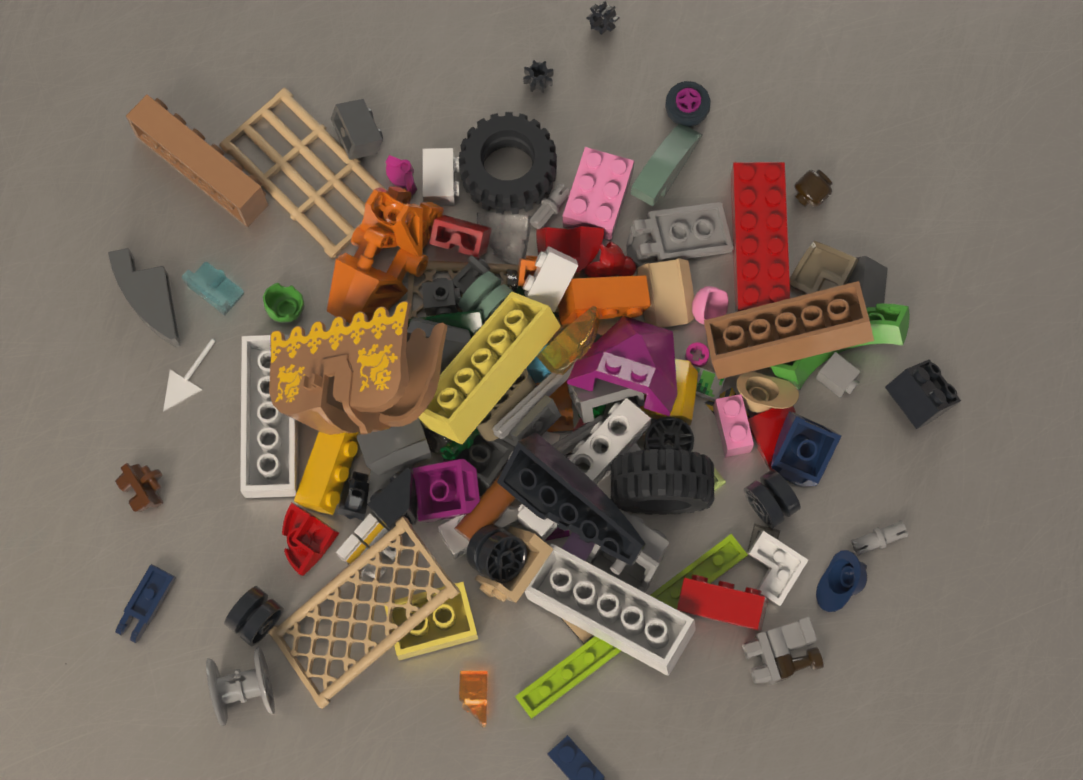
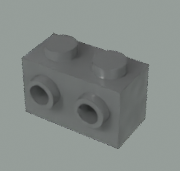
M364 99L336 104L331 121L349 160L377 154L383 142V135L381 130L377 128L373 120L372 110L367 107Z

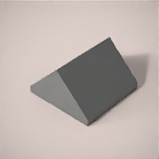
M867 256L856 257L859 261L847 284L859 281L866 308L876 307V304L880 303L884 304L888 268Z

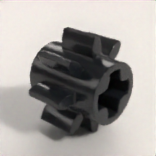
M603 1L599 6L597 4L593 5L590 8L592 13L586 17L587 20H590V29L599 31L600 35L606 32V30L611 32L615 29L614 22L620 19L616 15V7L607 5L606 1Z
M533 60L530 68L524 67V74L527 76L523 77V83L530 84L531 92L540 90L544 93V88L547 85H553V80L550 77L554 75V70L547 69L546 61L540 63Z

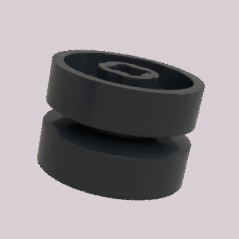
M677 417L660 418L653 422L647 430L644 451L650 449H673L692 452L694 446L693 432L685 421ZM664 442L669 443V444L673 443L674 445H673V447H672L671 445H666V446H665V445H664Z
M774 469L762 475L760 482L754 481L744 488L749 504L758 517L771 529L784 521V515L790 517L801 509L800 502L790 485Z
M494 524L480 528L472 536L467 547V560L470 566L489 579L499 583L513 580L523 569L527 558L525 543L517 536Z
M254 586L236 602L228 613L224 624L236 634L241 632L240 638L252 647L259 643L269 633L268 631L276 625L284 608L274 599L268 600V594L258 586Z

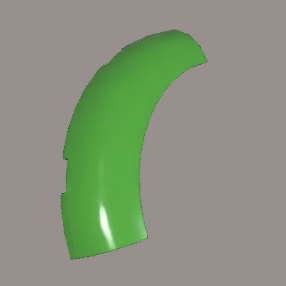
M880 303L876 304V307L866 308L874 341L771 366V369L778 378L789 381L800 390L810 374L822 363L830 359L835 352L839 354L851 348L869 344H896L903 346L909 328V306Z

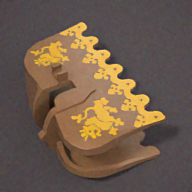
M402 301L396 306L395 312L391 317H389L387 308L379 307L375 310L373 318L369 322L367 315L359 311L353 316L349 326H347L346 320L343 317L338 316L334 318L328 331H326L325 324L321 321L315 322L306 336L303 327H294L287 340H285L283 332L273 331L270 335L271 362L269 384L272 404L280 413L328 435L343 432L356 433L359 431L361 434H369L372 431L377 432L390 429L391 427L408 425L425 411L436 393L447 325L444 323L435 325L429 338H426L424 330L417 328L411 333L410 339L407 342L408 316L411 303Z

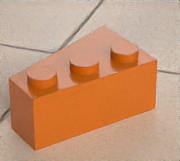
M644 275L571 279L558 304L561 325L621 316L639 317L643 315V312L651 306L647 277Z

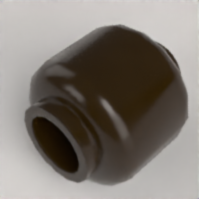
M809 170L795 183L794 188L797 194L794 197L804 207L808 204L814 208L818 207L831 195V185L833 183L821 170Z

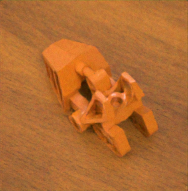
M381 187L374 189L365 203L362 224L355 229L351 238L352 245L358 247L354 257L344 253L336 258L327 312L335 317H343L346 322L351 324L353 316L359 311L367 315L369 322L377 308L385 307L389 310L408 292L402 283L405 274L408 272L416 277H420L424 273L429 258L422 254V249L431 238L434 219L442 216L444 209L432 202H421L420 206L410 204L411 192L401 187H389L388 191ZM400 247L386 273L372 267L374 256L378 255L382 248Z

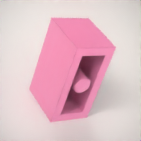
M742 395L716 399L713 409L725 458L750 453L754 443Z

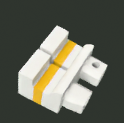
M369 513L354 531L356 537L351 534L336 553L340 559L350 565L389 531ZM388 546L381 554H385L392 561H395L396 548ZM367 564L360 570L363 576L367 574L369 577L375 578V566ZM385 567L381 568L379 579L386 572L387 569Z

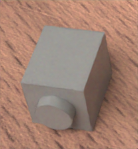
M835 352L821 368L816 379L841 398L845 392L851 394L860 383L856 379L861 371Z

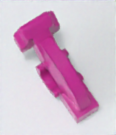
M389 155L385 163L386 174L390 182L397 187L406 188L407 191L411 192V195L415 194L417 186L413 177L414 169L410 161L400 160Z

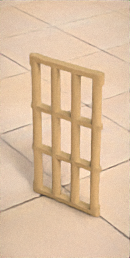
M283 88L232 134L228 135L219 146L227 154L230 153L250 174L254 175L262 183V186L291 214L290 217L294 221L297 220L325 248L324 252L331 259H334L351 243V238L356 228L342 217L323 197L335 187L364 216L365 203L342 180L354 171L372 190L379 187L385 188L360 164L361 161L358 158L349 160L344 147L326 131L327 128L323 124L320 125L293 98L294 95L287 88ZM283 101L313 131L302 141L271 111L280 102ZM263 117L294 147L284 157L253 128ZM243 134H246L275 163L265 174L234 144ZM318 137L347 164L339 173L335 174L308 148ZM299 154L328 180L318 191L289 164ZM281 170L309 197L299 208L270 180ZM315 204L347 235L337 245L304 214Z

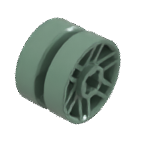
M488 271L475 280L460 299L459 307L464 312L482 309L485 323L513 291L505 284L501 285V280L491 271Z

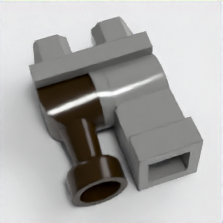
M810 617L758 633L754 639L742 645L747 659L760 655L763 665L750 669L755 684L769 682V685L790 678L794 672L810 666L812 670L824 667L818 647L808 649L806 656L792 658L790 652L812 645L817 641Z

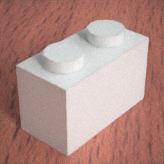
M453 148L423 149L424 202H432L438 206L455 205V196H460L459 181H455V173H459V157H454Z
M548 246L545 253L541 251L535 262L537 269L533 276L529 275L523 289L526 290L525 297L548 305L555 312L578 267L576 259Z

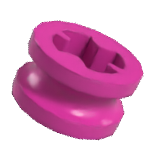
M696 342L688 346L685 360L700 368L708 362L709 350L706 345ZM696 350H700L703 359L693 360L691 352L695 353Z

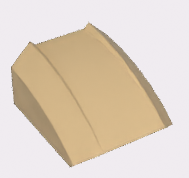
M678 258L664 262L647 263L637 268L636 276L646 275L650 297L651 306L643 312L645 323L663 328L688 324L695 319L692 313L694 293L688 260Z

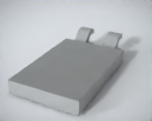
M722 202L649 211L646 215L647 219L634 220V225L630 226L632 237L651 232L653 243L639 245L640 249L636 250L638 260H646L657 256L658 262H664L678 258L690 259L731 253L734 249Z

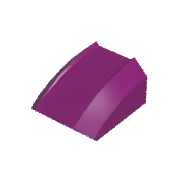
M465 459L413 468L418 502V521L434 522L471 513L480 502L476 468Z

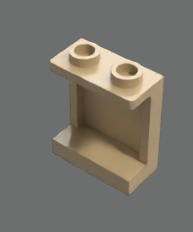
M510 526L507 531L520 538L527 548V558L523 569L513 580L506 583H499L477 575L475 580L481 584L479 589L492 598L494 596L502 602H505L507 599L517 603L554 549L535 533Z

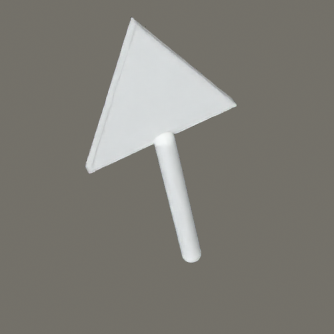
M215 339L209 341L184 378L170 370L163 412L202 390L188 380L214 345Z

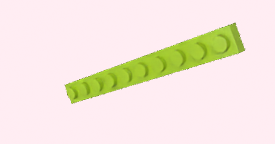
M730 534L650 594V596L677 610L684 578L691 579L692 574L708 578L707 583L712 584L744 560L748 554L734 536ZM594 636L517 694L515 698L532 720L622 651Z

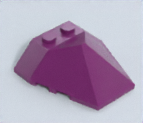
M623 316L575 362L567 384L593 392L597 380L601 379L647 394L644 405L645 409L670 416L677 398L673 331Z

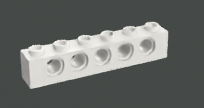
M628 398L622 403L617 402L608 413L610 416L604 422L599 421L590 432L592 435L586 442L582 440L575 446L572 451L574 455L569 459L576 466L581 463L588 464L590 469L585 474L596 484L611 469V463L618 455H624L651 425V418ZM615 425H622L626 428V431L622 434H616L611 429ZM598 444H604L608 447V450L600 454L594 451V447ZM523 504L518 508V521L543 541L557 528V523L548 518L545 520L539 518Z

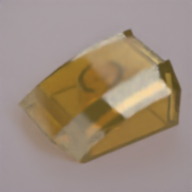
M592 306L567 326L536 356L551 373L564 375L577 358L581 359L588 352L595 340L599 327L600 314L597 308Z

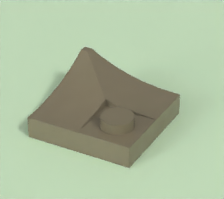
M813 241L790 277V286L810 294L845 285L859 260L840 250Z

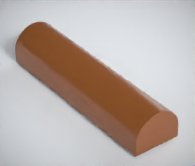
M500 475L480 497V502L471 513L466 514L454 528L466 540L470 541L480 528L495 524L515 501L516 498L497 483Z

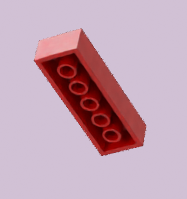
M733 162L731 170V203L734 247L735 312L790 299L785 162Z

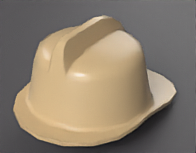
M747 372L741 374L736 381L744 406L755 413H762L771 408H789L795 405L799 399L797 388L789 381L766 376L757 372Z

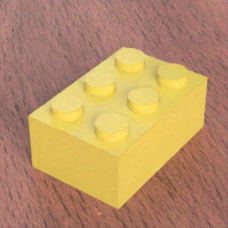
M464 582L455 583L460 591L457 596L445 601L394 645L399 661L478 639ZM427 591L413 595V606L421 608L428 602ZM408 596L396 599L394 603L405 605L408 601ZM384 606V607H385V611H386V615H387V614H388V607H387V606ZM395 607L391 621L393 624L400 626L407 620L406 609Z

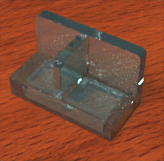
M204 262L195 273L187 270L182 276L187 287L224 316L244 295V291L229 280L221 269H215L208 262Z

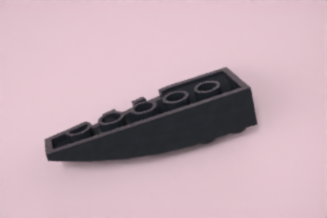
M538 433L518 441L497 483L543 520L548 518L557 523L558 528L564 531L570 530L580 535L579 539L601 546L602 551L632 566L646 543L615 503L580 468Z

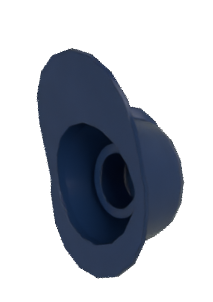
M843 550L835 554L818 583L816 590L817 603L821 609L827 612H836L842 609L852 595H857L866 586L867 565L860 562L853 552Z

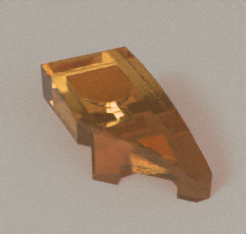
M460 671L459 701L462 702V708L467 713L470 712L482 727H487L488 671Z

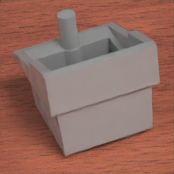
M624 511L625 517L646 543L636 562L630 566L602 551L601 546L597 544L594 545L586 562L645 593L670 542L666 540V536L659 530H651L644 525L640 517L632 513L629 515Z

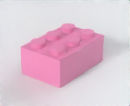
M585 147L563 213V227L568 229L580 226L604 228L603 239L612 241L633 175L634 160Z

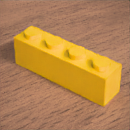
M318 432L294 498L296 503L308 510L330 515L334 514L336 506L340 501L344 482L348 478L353 458L358 450L359 443L356 437L358 432H343L333 435Z

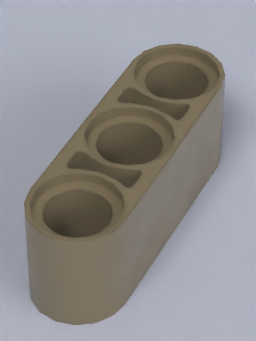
M527 369L522 372L476 427L486 441L498 439L492 430L493 426L537 386Z

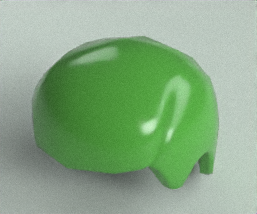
M275 283L268 287L263 295L265 311L274 321L290 323L302 315L305 307L303 296L293 285L286 287L280 285V283Z

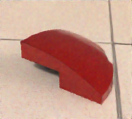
M794 406L784 409L771 408L748 419L751 434L758 444L757 449L769 470L772 469V457L789 411L796 413Z
M292 502L286 512L282 527V535L287 536L289 548H285L284 552L293 569L298 574L304 576L326 553L339 532Z

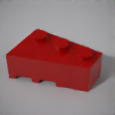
M692 574L691 579L684 578L677 606L678 611L762 631L768 599L761 596V590L746 587L745 592L735 590V584L719 581L718 585L707 583L708 578Z

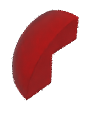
M580 226L573 229L551 227L536 230L538 255L541 251L545 253L549 246L576 259L578 267L575 273L588 266L598 254L599 245L603 242L604 228Z

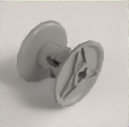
M259 646L254 652L255 669L243 672L240 669H236L234 674L222 677L216 663L212 659L207 658L206 672L210 696L217 720L222 727L227 723V704L237 701L244 703L249 698L261 696L266 710L270 714L275 713L271 679L263 651Z

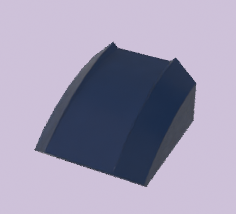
M789 411L775 446L771 468L776 470L785 480L798 486H816L819 484L842 436L822 424Z

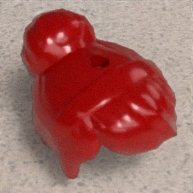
M611 241L606 247L603 244L599 245L601 249L600 260L589 264L584 270L588 278L633 276L636 272V263L631 257L625 256L621 248Z

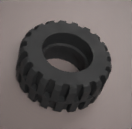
M505 112V116H498V113L490 115V120L486 121L485 118L479 120L476 129L471 127L468 130L467 138H464L460 145L459 166L463 187L466 193H470L471 199L476 204L482 202L483 209L490 211L491 208L496 209V214L504 215V211H511V215L519 214L520 209L524 208L525 212L533 209L534 202L539 205L542 199L545 198V194H550L557 175V154L554 141L550 139V133L546 128L540 129V122L532 119L530 122L528 121V116L521 113L519 117L513 116V112ZM513 147L524 151L530 156L532 167L525 175L518 179L500 180L491 176L485 170L484 162L486 158L500 148Z
M650 449L618 455L611 463V500L622 511H631L632 513L675 515L703 511L710 508L714 502V463L705 454L701 455L698 452H688L687 450Z

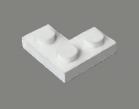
M760 531L747 553L769 567L757 590H761L762 596L781 606L808 559L765 531Z

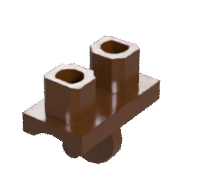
M129 463L121 467L123 473L115 482L123 492H129L132 488L136 492V495L129 500V505L134 512H142L149 507H159L163 504L162 499L157 493V490L161 488L158 480L162 477L159 469L151 471L148 465L141 468L140 464L130 466Z

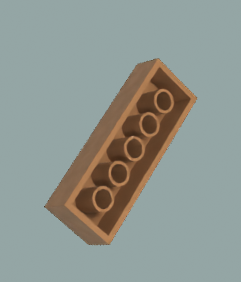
M146 94L126 115L136 137L245 226L249 227L268 206L265 198L266 193L261 188L262 183L254 175L247 176L242 172L243 168L237 161L226 159L223 156L224 152L217 145L212 144L210 146L205 142L206 138L197 129H189L186 126V121L177 113L172 115L168 112V107L160 99L156 98L154 100Z
M859 281L704 320L711 361L718 380L874 341Z

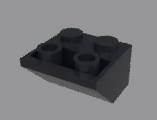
M930 359L905 369L885 386L886 390L916 429L929 424L961 402L957 396L956 389L947 383L941 375L940 368L935 363H932Z
M408 467L403 472L398 471L390 479V484L383 490H377L370 497V502L367 504L376 519L388 531L396 526L395 523L402 516L407 518L412 526L417 522L418 502L414 476Z

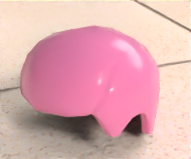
M712 286L701 288L692 301V313L696 321L704 325V320L726 315L729 304L727 292Z

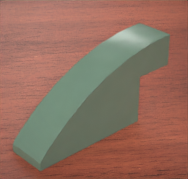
M678 124L657 148L633 183L631 195L651 206H654L660 195L665 197L702 138V134L688 126Z

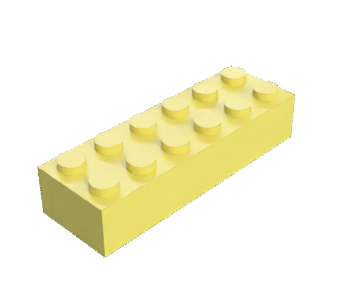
M511 292L440 374L434 398L419 416L425 428L459 444H463L561 327L548 305Z

